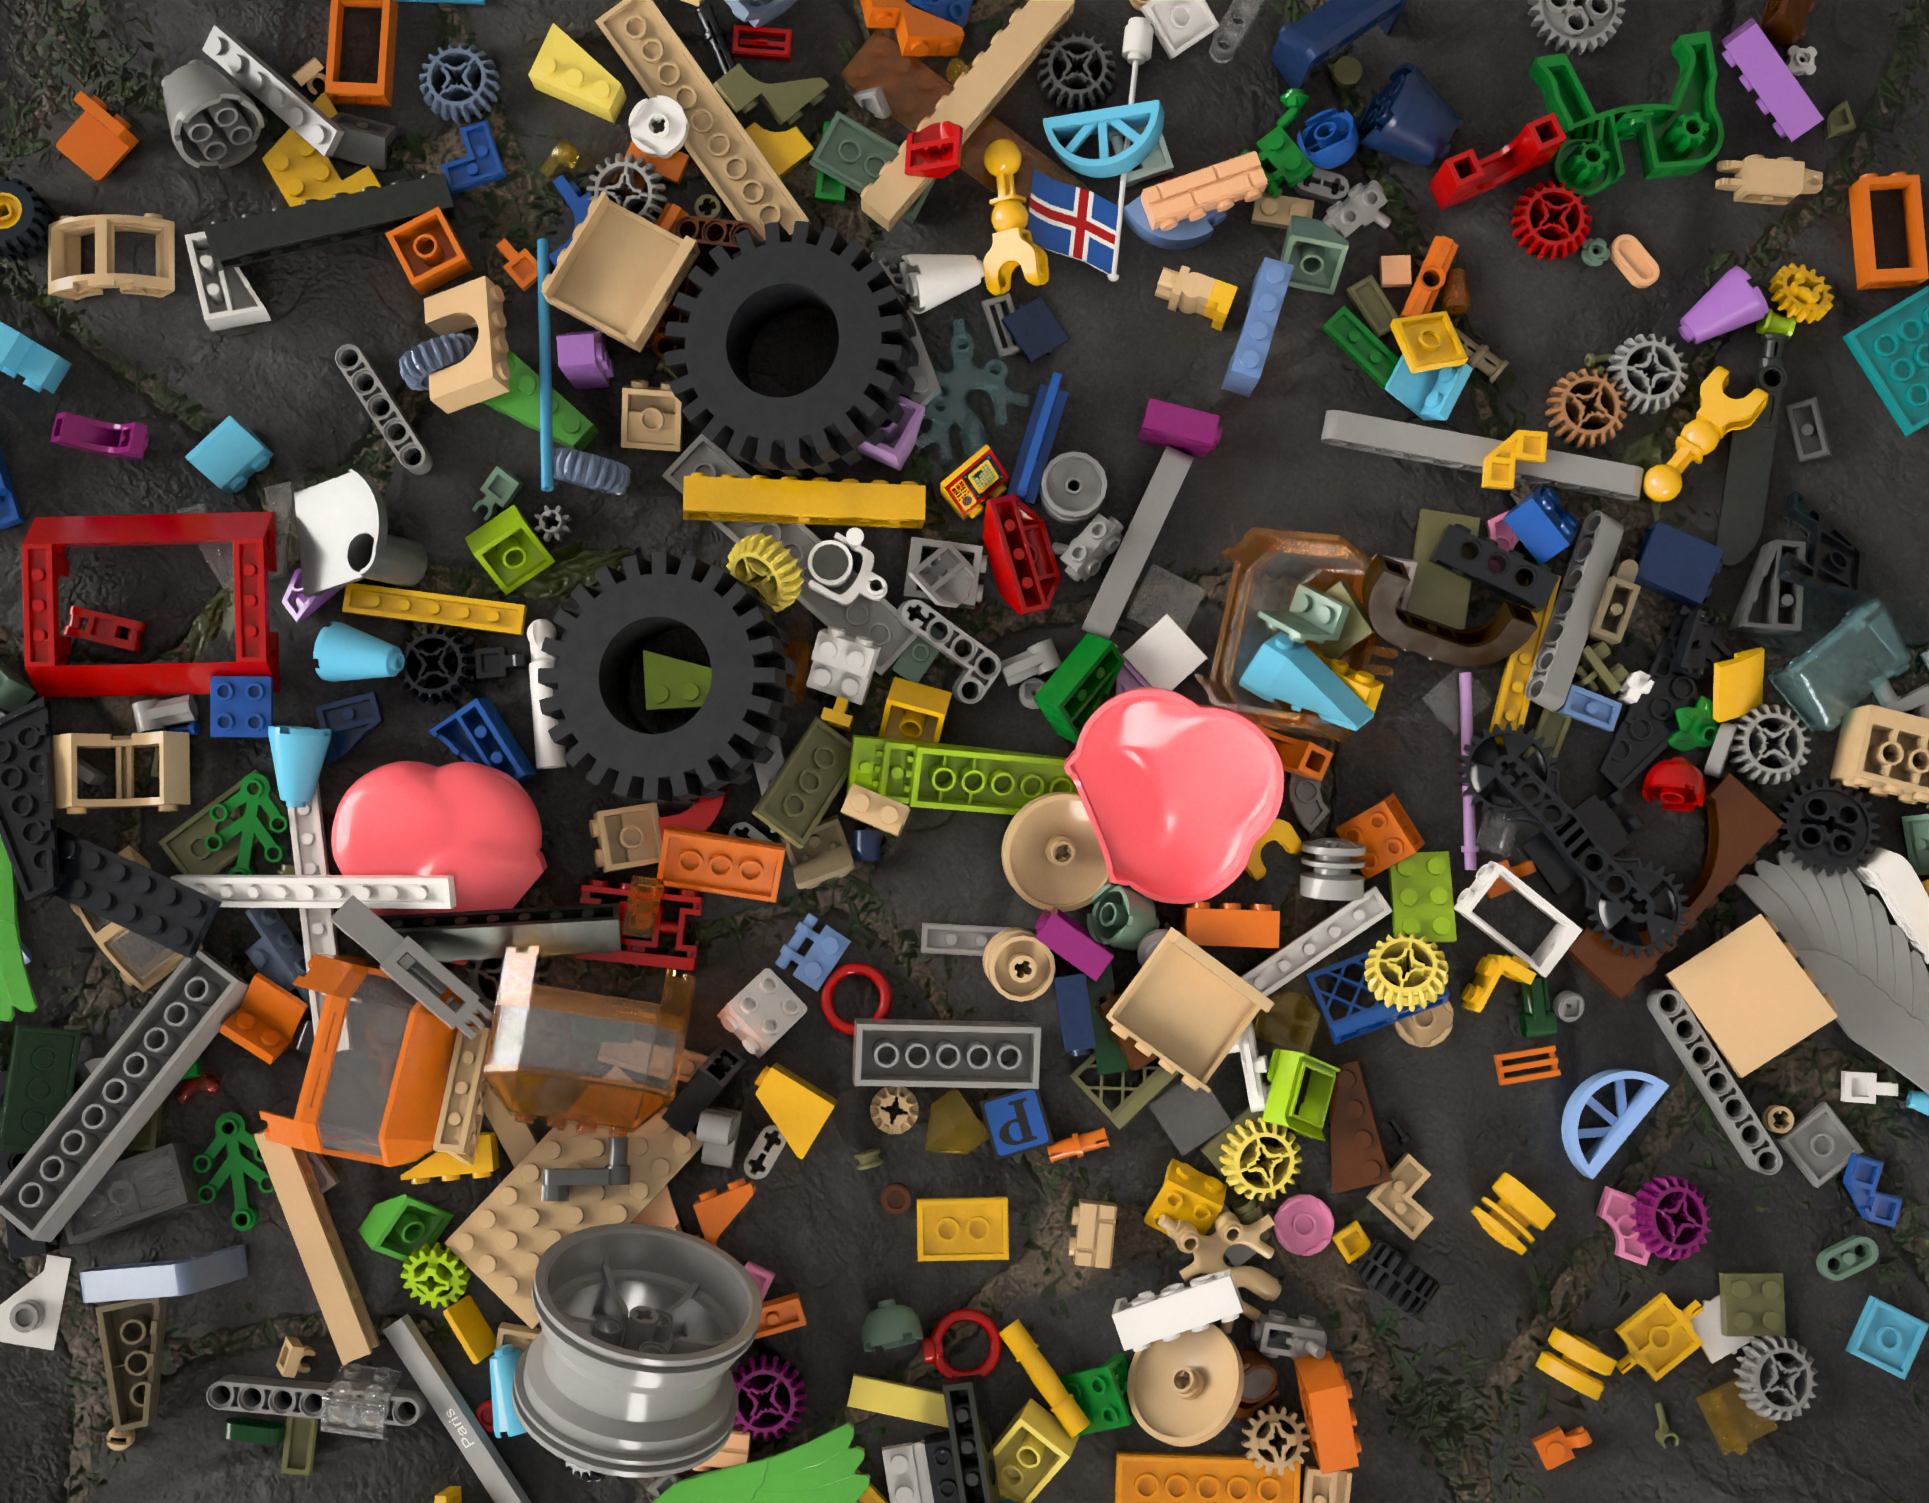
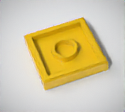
M1447 311L1396 318L1390 324L1411 373L1465 365L1469 359Z

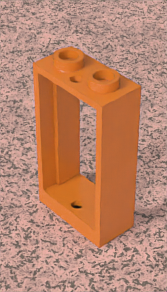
M331 0L325 94L333 104L392 107L398 4L396 0ZM344 7L382 9L377 83L339 82Z
M1895 172L1889 176L1878 177L1877 173H1868L1860 176L1855 183L1848 187L1857 290L1918 286L1929 279L1920 175H1907V172ZM1902 189L1909 268L1876 269L1870 191Z

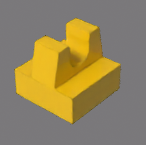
M837 696L833 710L824 707L820 719L829 726L850 732L853 716L846 714L850 704L849 699Z

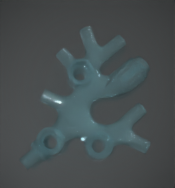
M963 319L952 321L954 334L951 335L950 354L954 360L953 369L949 373L934 371L939 384L946 389L947 396H936L930 401L929 407H925L922 419H930L933 426L929 431L917 437L915 442L918 450L933 442L938 443L942 462L953 460L949 428L953 424H957L961 428L964 453H967L968 458L987 444L982 422L966 403V397L970 391L982 389L991 395L997 427L1008 425L1006 414L1008 404L1027 408L1030 396L1014 392L1006 386L1007 366L1003 361L998 359L990 360L983 369H978L972 362L974 342L970 334L965 331ZM964 344L967 348L960 350L957 346ZM993 369H997L1001 373L998 375H993L990 371ZM939 405H942L946 409L942 412H939L935 408Z

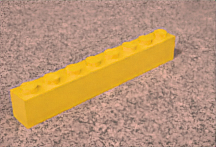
M701 472L684 476L683 520L922 529L925 523L926 485H918L914 481H904L900 484H889L885 480L859 483L856 479L829 482L827 478L822 477L812 478L811 481H804L794 476H785L780 480L769 479L765 475L739 478L735 474L708 477V474Z

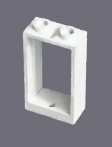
M1491 860L1477 871L1475 881L1469 888L1464 889L1457 899L1458 903L1454 907L1457 912L1510 954L1530 964L1529 969L1545 978L1582 932L1579 926L1503 865ZM1498 877L1557 923L1531 957L1472 912Z

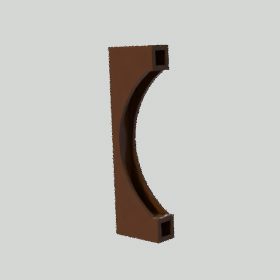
M1731 773L1722 774L1720 778H1716L1706 788L1704 802L1709 828L1708 851L1698 882L1688 896L1689 898L1681 904V906L1690 908L1688 913L1681 914V917L1689 921L1686 926L1678 925V928L1683 932H1689L1697 925L1699 921L1697 917L1704 909L1709 910L1718 902L1719 897L1717 895L1724 888L1731 887L1738 880L1739 875L1737 873L1744 866L1748 867L1759 857L1757 852L1764 844L1768 845L1779 835L1777 830L1784 824ZM1668 916L1665 917V918H1668V919L1673 920V921L1675 920V918H1672V917H1668ZM1579 926L1582 932L1565 954L1612 998L1622 999L1623 997L1628 998L1638 988L1636 983L1644 975H1650L1657 968L1658 963L1656 961L1664 953H1670L1678 945L1679 941L1677 939L1679 937L1672 935L1676 942L1672 947L1663 942L1665 952L1662 954L1653 948V956L1648 958L1644 950H1642L1640 957L1635 959L1633 950H1629L1628 954L1622 957L1621 947L1618 946L1611 952L1609 951L1611 941L1607 940L1604 943H1599L1603 936L1601 932L1592 933V929L1589 926ZM1648 928L1638 929L1643 945H1650Z

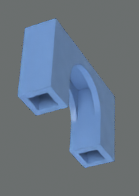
M1268 257L1264 258L1252 284L1246 304L1249 307L1237 346L1229 361L1221 389L1250 397L1259 382L1294 265Z

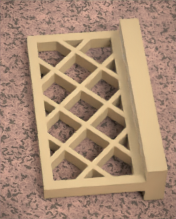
M468 1026L476 1033V1036L471 1040L459 1029L457 1031L432 1149L437 1152H446L464 1165L473 1166L498 1045L491 1039L492 1030L490 1028L484 1027L482 1030H479L476 1026Z

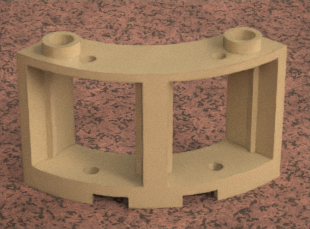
M147 213L144 216L117 214L76 217L61 216L60 220L48 225V295L80 300L85 297L103 295V289L120 288L122 294L146 295L159 298L174 292L175 221L165 220L162 215ZM115 232H138L156 235V276L115 273ZM95 233V274L81 275V237Z
M158 731L131 733V736H113V740L112 734L67 733L53 735L56 809H67V814H87V809L158 807V812L178 811V805H190L189 732ZM159 747L160 797L134 798V748ZM77 748H115L116 799H77Z

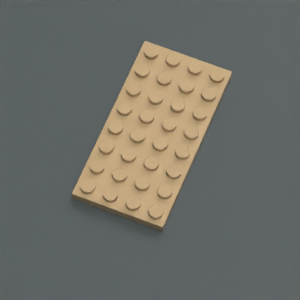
M616 1060L444 1244L447 1247H451V1251L456 1256L459 1255L461 1261L531 1329H534L540 1321L534 1310L532 1289L536 1268L545 1251L561 1238L585 1228L605 1224L632 1223L703 1147L704 1142L696 1141V1134L692 1130L686 1137L673 1130L662 1119L668 1107L621 1062ZM609 1137H629L627 1165H630L629 1185H570L569 1201H541L542 1169L606 1168V1165H609Z

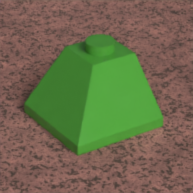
M404 1194L375 1204L357 1231L371 1250L405 1262L415 1248L420 1250L425 1243L432 1248L454 1215L452 1212Z

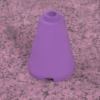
M1738 266L1728 270L1680 319L1681 327L1678 330L1687 343L1690 341L1694 344L1704 342L1761 320L1767 315L1766 313L1769 312L1767 302L1759 287L1753 288L1747 282L1751 278L1749 274Z

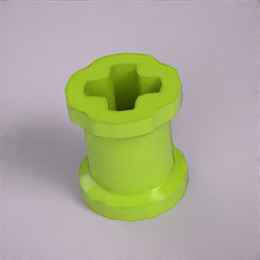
M1769 308V312L1766 313L1767 315L1757 321L1756 332L1758 334H1763L1764 332L1769 334L1777 333L1784 334L1790 338L1794 332L1797 319L1794 315L1787 318V316L1774 313Z

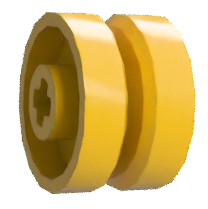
M1554 1327L1547 1341L1550 1346L1563 1353V1356L1560 1357L1550 1351H1542L1535 1366L1567 1386L1598 1401L1605 1385L1602 1380L1589 1373L1591 1369L1604 1376H1609L1612 1374L1617 1360L1600 1351L1598 1346L1576 1334L1571 1335L1560 1328Z

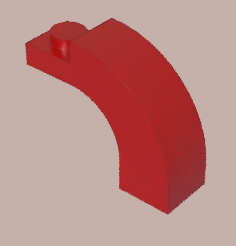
M728 784L725 785L727 794L713 799L701 796L698 797V803L693 804L687 811L677 815L658 818L661 840L663 841L665 825L709 832L718 822L724 811L728 797Z

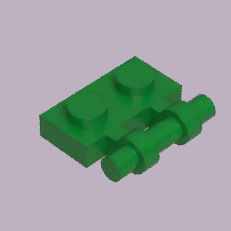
M1280 125L1255 143L1260 152L1258 157L1261 167L1263 168L1269 163L1275 170V172L1268 174L1263 168L1268 183L1264 192H1269L1274 199L1282 194L1283 190L1278 185L1283 181L1292 189L1315 171L1314 165L1304 156L1303 152ZM1245 149L1239 156L1250 153V151Z

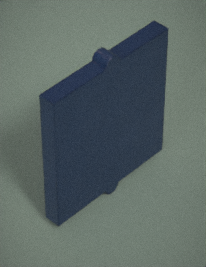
M1041 296L1025 306L1019 305L1015 312L1001 320L1029 364L1045 354L1051 355L1055 348L1069 340Z

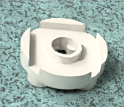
M659 95L657 98H645L636 104L629 116L632 141L640 151L651 157L670 158L673 153H676L684 145L688 137L689 120L682 107L670 97ZM664 120V131L654 133L655 129L652 124L654 122L660 123Z

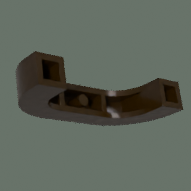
M1379 554L1371 562L1363 579V602L1376 632L1388 642L1397 645L1400 649L1422 654L1432 661L1439 660L1461 667L1491 664L1516 652L1530 639L1538 628L1529 609L1508 601L1503 602L1489 621L1472 629H1456L1400 609L1396 604L1398 598L1410 582L1409 576L1403 563Z

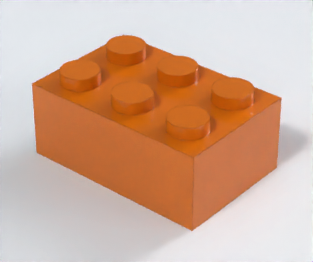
M1210 902L1189 903L1188 908H1181L1180 933L1196 945L1279 948L1280 911H1272V905L1249 904V910H1241V904L1219 903L1218 909H1210Z
M1327 1351L1322 1359H1317L1313 1355L1294 1359L1306 1433L1310 1436L1308 1441L1322 1474L1358 1467L1357 1453L1362 1452L1358 1434L1353 1433L1352 1426L1357 1425L1356 1415L1353 1407H1349L1348 1399H1352L1353 1395L1348 1379L1344 1380V1373L1340 1362H1334L1330 1351Z

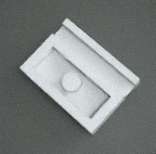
M925 1440L916 1443L909 1442L882 1447L890 1503H934L924 1445Z

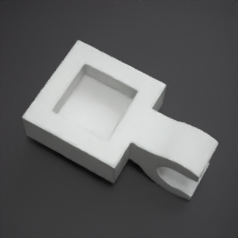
M1641 670L1630 673L1620 684L1622 689L1619 690L1621 692L1617 700L1626 705L1636 703L1641 694H1649L1655 682L1649 680L1650 675Z
M1841 1071L1840 1101L1876 1104V1095L1898 1096V1084L1876 1081L1877 1073Z

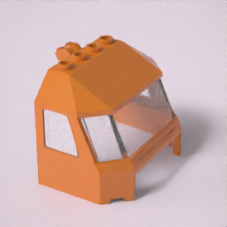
M314 954L308 962L310 970L304 977L298 975L292 983L294 986L326 994L295 1117L291 1118L265 1110L259 1111L261 1120L267 1121L268 1124L264 1131L266 1140L309 1152L387 1167L417 1162L434 1151L432 1148L458 1028L455 1027L451 1030L384 973L379 965H367L366 958L356 955ZM449 988L439 998L445 1004L451 996L460 1005L464 1002Z

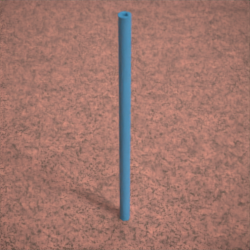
M541 238L537 240L541 490L549 492L554 490L550 304L545 300L541 291L543 280L550 273L548 257L549 240Z

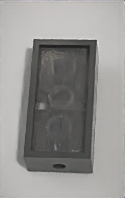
M170 1143L114 1163L64 1225L68 1243H88L201 1203L197 1197L199 1186L188 1144Z

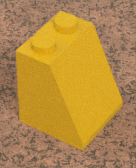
M776 1062L771 1068L766 1066L754 1083L759 1087L755 1095L796 1156L803 1160L838 1100Z

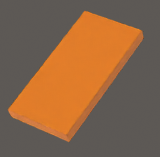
M665 825L656 885L776 903L786 844Z

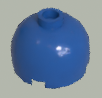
M1337 109L1319 112L1305 122L1307 128L1302 134L1299 131L1297 144L1304 156L1314 166L1320 169H1332L1346 163L1354 155L1359 142L1358 129L1352 115L1344 110L1345 113H1338Z

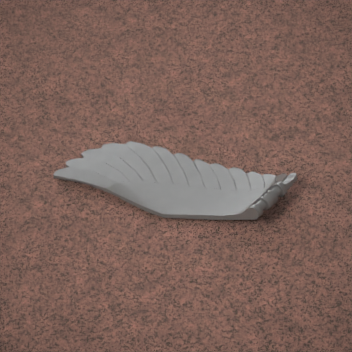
M1784 850L1778 851L1775 854L1779 863L1778 866L1765 860L1755 861L1753 870L1758 876L1749 874L1739 875L1735 884L1766 917L1769 916L1774 921L1782 937L1797 952L1799 956L1797 958L1803 967H1807L1818 981V983L1814 984L1822 995L1827 993L1837 1006L1834 1012L1838 1016L1835 1020L1850 1039L1890 1065L1929 1095V972L1921 954L1916 950L1910 951L1903 930L1897 925L1889 924L1883 904L1874 894L1866 895L1860 880L1848 866L1847 873L1842 876L1836 868L1834 875L1831 877H1827L1825 869L1816 876L1814 875V866H1810L1803 871V861L1799 860L1796 863H1791L1795 854L1793 852L1783 854Z

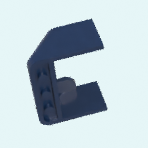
M1329 0L1296 23L1290 21L1278 31L1280 36L1277 38L1270 59L1291 89H1303L1313 67L1375 26L1379 25L1386 36L1390 34L1408 0Z

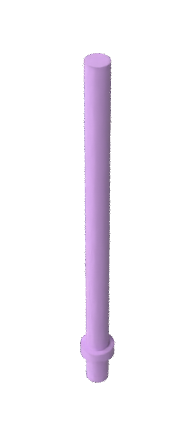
M1463 672L1459 673L1461 755L1469 756L1463 748L1465 744L1473 746L1471 741L1473 736L1471 673ZM1462 786V797L1463 792L1468 788V786ZM1472 795L1463 797L1464 846H1461V852H1464L1465 870H1477L1476 852H1479V846H1476L1475 806H1470L1474 798Z

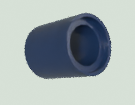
M880 830L853 831L854 861H881Z

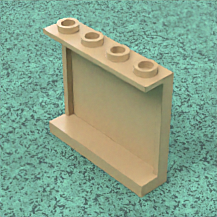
M602 190L599 197L591 201L588 207V215L584 222L579 223L574 229L573 240L568 248H564L560 252L557 266L553 273H549L543 280L541 293L549 304L630 348L641 352L700 254V250L696 240L687 235L684 239H681L614 203L609 199L607 192Z
M1762 914L1756 915L1736 930L1664 975L1673 989L1683 997L1698 1023L1739 1078L1748 1075L1838 1017L1834 1012L1837 1009L1834 1001L1827 993L1822 995L1814 985L1818 983L1816 977L1807 967L1801 968L1795 960L1799 957L1795 949L1789 942L1783 944L1776 934L1779 932V929L1769 916L1764 918Z
M1171 927L1109 1011L1106 1018L1113 1024L1110 1029L1124 1040L1130 1036L1137 1041L1134 1047L1148 1057L1154 1053L1160 1058L1158 1064L1168 1072L1173 1074L1177 1070L1183 1074L1184 1077L1181 1081L1190 1088L1197 1091L1201 1087L1209 1093L1211 1089L1206 1085L1207 1081L1259 1010L1262 1009L1268 1013L1274 1002Z

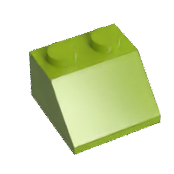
M514 504L465 537L473 555L505 595H508L555 562L531 525Z

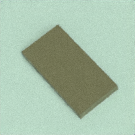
M1428 509L1420 510L1413 560L1417 561V567L1406 611L1456 629H1465L1471 582L1429 562V559L1443 530L1449 524L1453 526L1454 524H1461L1471 530L1470 534L1478 537L1481 518ZM1466 546L1461 547L1462 556L1465 559L1472 560L1474 558L1473 550Z
M817 716L812 718L757 803L752 814L797 848H803L848 777L852 743Z
M255 769L251 773H261V771ZM242 780L158 842L182 875H218L237 861L242 832L228 841L222 850L216 852L207 850L204 841L208 835L219 833L245 815L246 803L233 810L226 821L215 822L209 816V810L213 805L224 803L240 792ZM252 783L251 791L257 794L259 786L256 783ZM272 787L270 797L282 814L288 816V807L280 800L279 795ZM260 806L258 817L268 831L273 834L274 832L269 827L270 817ZM220 807L216 810L217 816L220 818L224 816V810ZM277 818L276 826L281 828L284 825V821L281 818ZM256 835L253 848L261 843ZM213 837L211 843L216 848L219 846V840Z

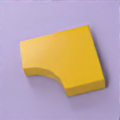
M754 122L745 129L780 179L815 152L812 145L796 126L784 132H772L763 129Z

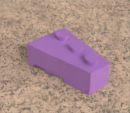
M599 330L570 332L556 336L558 366L575 390L610 387V377H614L613 360L609 359L607 335Z

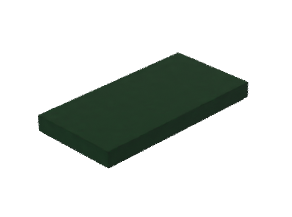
M15 1025L0 1118V1151L28 1152L70 1101L74 1090L82 1037L81 1030Z

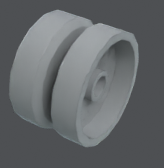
M1072 451L1060 454L1049 462L1043 472L1039 491L1042 506L1049 516L1061 523L1073 525L1087 521L1097 513L1105 498L1107 489L1105 471L1096 459L1086 453ZM1073 484L1076 491H1071L1068 488L1069 485Z

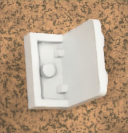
M766 968L727 1003L717 1016L721 1019L724 1028L734 1033L742 1041L744 1048L760 1059L807 1012V1006L771 969Z

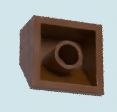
M1768 0L1759 27L1771 44L1789 49L1797 40L1801 41L1809 25L1805 22L1807 15L1812 12L1817 0Z

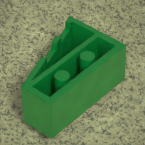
M1087 633L1034 696V701L1058 737L1077 744L1085 723L1096 711L1103 695L1109 694L1125 662L1113 641Z

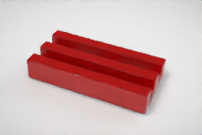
M734 25L732 56L791 62L792 29L754 28L753 26ZM747 35L759 37L784 38L785 42L769 41L767 39H744L739 38V36Z

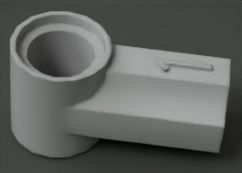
M1050 638L1028 647L1025 652L1001 661V672L1009 687L1035 675L1042 676L1053 672L1060 667L1062 662Z
M185 695L162 701L158 699L144 700L132 704L137 733L165 731L166 727L198 720L199 710L193 695Z

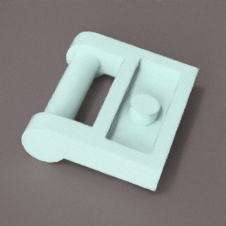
M1146 126L1132 129L1141 135ZM1119 131L1108 132V141H1111L1115 155L1124 151V142L1122 140L1124 135ZM1161 134L1157 145L1150 155L1140 163L1141 169L1135 171L1132 169L1127 172L1126 187H1131L1138 182L1173 172L1174 166L1163 134Z

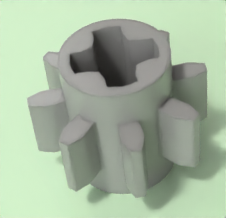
M545 505V512L541 515L535 514L540 525L536 526L534 530L537 533L545 531L543 539L546 542H549L551 537H555L559 542H562L561 536L565 532H572L567 527V522H570L572 518L570 515L561 516L563 508L559 505L555 511L550 510ZM557 520L559 522L557 527L552 526L550 528L548 526L549 521L554 522Z

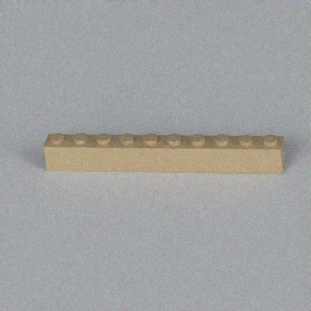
M1027 0L1028 3L1023 9L1017 8L1010 17V24L1004 31L1002 29L997 31L991 40L990 48L986 52L981 51L972 63L973 68L967 74L962 73L954 84L955 89L949 96L945 94L936 104L934 114L930 118L926 116L920 122L916 131L918 132L933 123L950 121L963 128V145L1047 46L1048 42L1052 40L1073 15L1075 0ZM907 139L898 150L899 155L894 161H887L880 170L878 180L874 184L869 183L860 195L861 210L888 232L934 179L907 176L905 174Z

